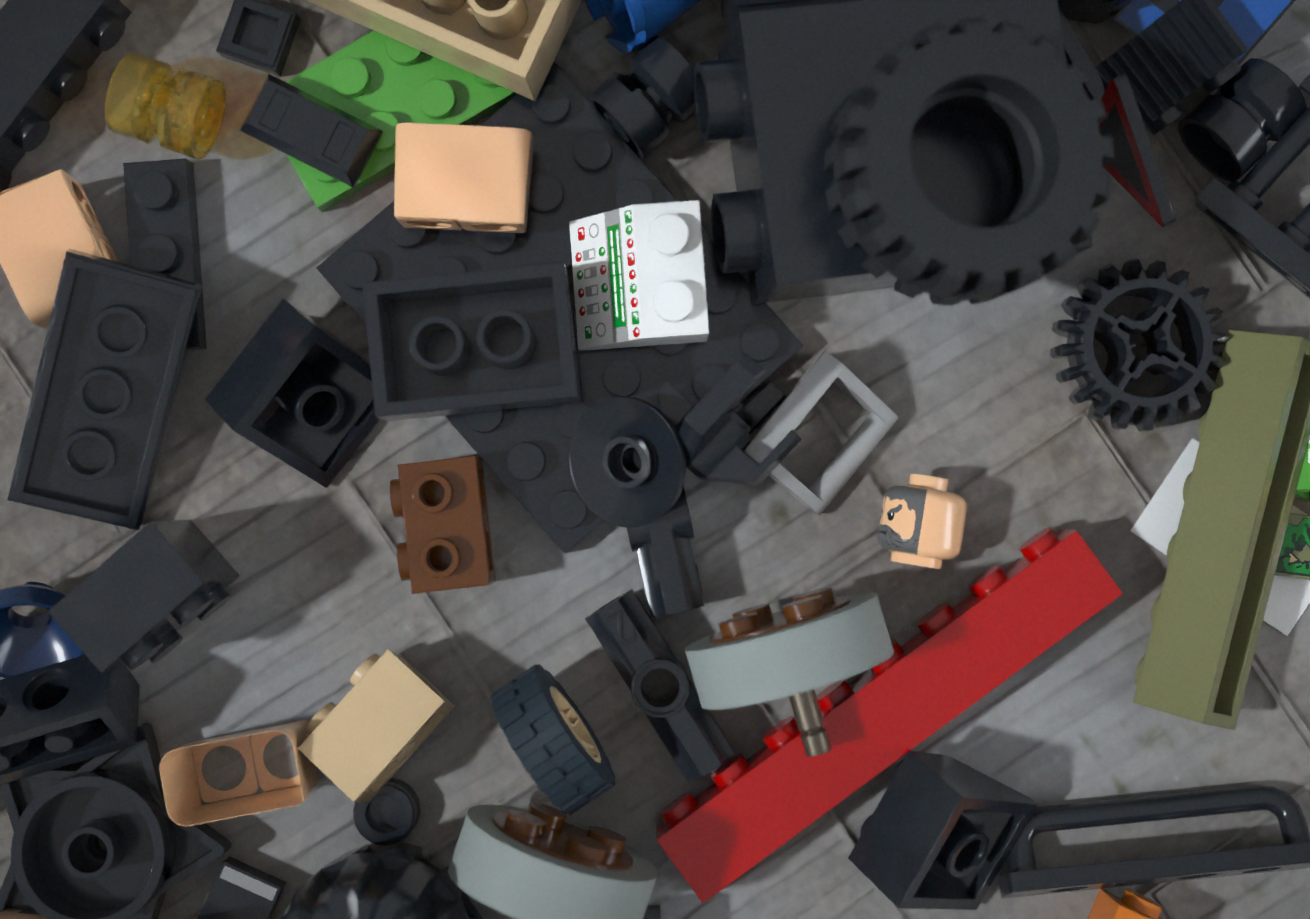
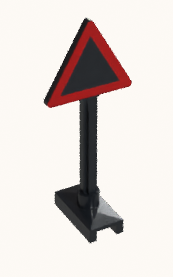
M1058 6L1067 68L1074 62L1078 64L1089 78L1081 84L1089 100L1100 97L1107 114V118L1098 123L1101 137L1111 136L1113 138L1114 160L1103 167L1161 227L1175 222L1176 217L1128 77L1122 74L1111 79L1106 90L1104 89L1099 73Z

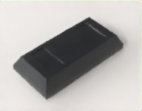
M268 74L240 128L241 132L352 188H355L383 134L382 130L271 74Z

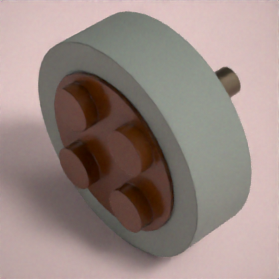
M825 587L793 597L794 602L782 606L783 610L772 613L770 605L767 603L733 613L732 619L718 624L719 632L699 639L685 648L701 707L706 710L730 709L789 696L798 730L802 732L801 740L806 756L812 757L829 752L832 748L827 731L823 728L824 721L814 689L866 671L886 661L894 654L876 593H859L834 598L832 588Z
M530 803L528 810L493 804L476 805L469 808L448 869L452 881L468 895L515 919H643L658 872L647 858L625 845L626 838L602 827L590 826L586 828L566 821V814L556 808L540 803Z

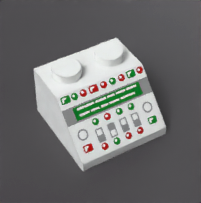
M699 200L630 205L569 222L579 351L707 341L709 326Z

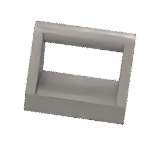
M826 350L818 356L743 449V452L759 465L791 430L794 431L832 383L870 414L809 489L781 464H778L768 475L819 516L898 419V416Z

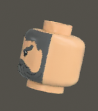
M910 474L908 486L895 485L886 490L878 530V542L884 549L891 551L890 561L941 569L943 560H950L959 555L963 539L967 503L960 495L947 492L948 479Z

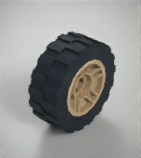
M540 664L533 665L493 692L491 695L493 711L496 713L497 721L506 735L508 743L538 788L544 792L549 801L555 807H558L561 812L572 815L616 785L614 780L615 774L612 771L610 761L589 723L561 684Z

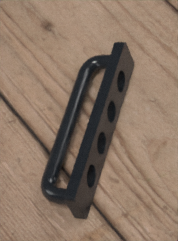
M1266 785L1039 806L1034 811L1009 854L1011 872L998 878L1001 898H1013L1310 868V835L1300 805L1289 793L1275 786ZM1267 810L1277 817L1284 845L1046 869H1037L1033 850V840L1037 834L1042 832Z

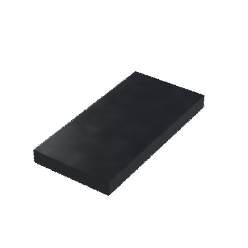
M73 249L66 251L8 494V501L139 531L150 494L202 284Z

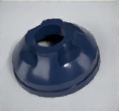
M27 582L24 585L0 589V677L8 678L85 655L48 612L66 596L65 594L39 582ZM30 605L44 607L48 611L37 616H23L16 613L11 607Z

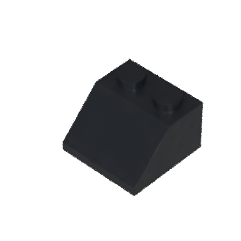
M284 298L205 398V401L234 432L325 488H328L380 420V418L375 417L370 362Z
M909 750L905 758L894 768L890 777V784L874 813L863 823L860 830V838L848 859L897 908L977 910L1038 804L1030 797L948 755Z

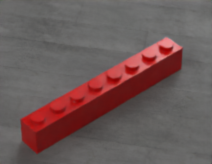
M1048 527L1036 533L1019 547L1023 557L1004 571L1000 565H996L980 574L968 585L969 590L972 592L970 596L953 608L948 603H944L927 613L916 624L921 632L902 646L896 640L892 641L894 654L889 659L870 668L850 684L846 679L834 682L819 693L816 697L824 721L823 728L827 731L832 750L821 755L807 757L801 740L802 732L798 730L794 716H790L779 722L763 736L762 739L766 746L746 760L742 754H738L715 770L711 775L715 783L694 798L690 792H686L668 804L659 814L663 822L656 826V840L700 901L704 903L892 765L909 750L915 748L1123 594L1077 530L1059 529L1054 533L1051 527Z

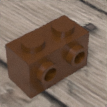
M468 456L399 464V479H391L390 500L394 516L403 517L406 542L398 543L397 562L401 580L411 581L412 594L486 586L495 583L496 575L482 458Z

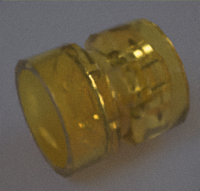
M135 52L129 53L119 62L112 75L106 96L105 120L108 129L115 134L147 144L154 142L158 138L160 146L164 149L200 160L205 158L212 150L218 138L226 108L225 86L220 79L189 69L179 70L174 74L173 67L167 62Z

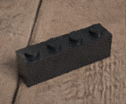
M8 0L0 10V192L7 190L12 179L11 172L26 152L36 149L44 141L50 129L49 122L65 101L72 100L81 92L88 78L87 71L102 51L111 49L121 39L125 31V21L132 12L119 0Z

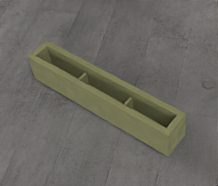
M1229 330L1227 335L1230 337L1225 342L1224 349L1219 353V356L1228 363L1214 371L1215 383L1218 387L1213 390L1208 411L1204 413L1199 424L1198 434L1200 443L1193 471L1187 476L1183 486L1184 506L1177 532L1172 536L1168 545L1167 560L1169 564L1161 594L1156 598L1152 607L1151 621L1153 626L1146 653L1141 658L1136 669L1135 681L1137 688L1133 703L1201 724L1235 730L1310 438V341L1298 336Z

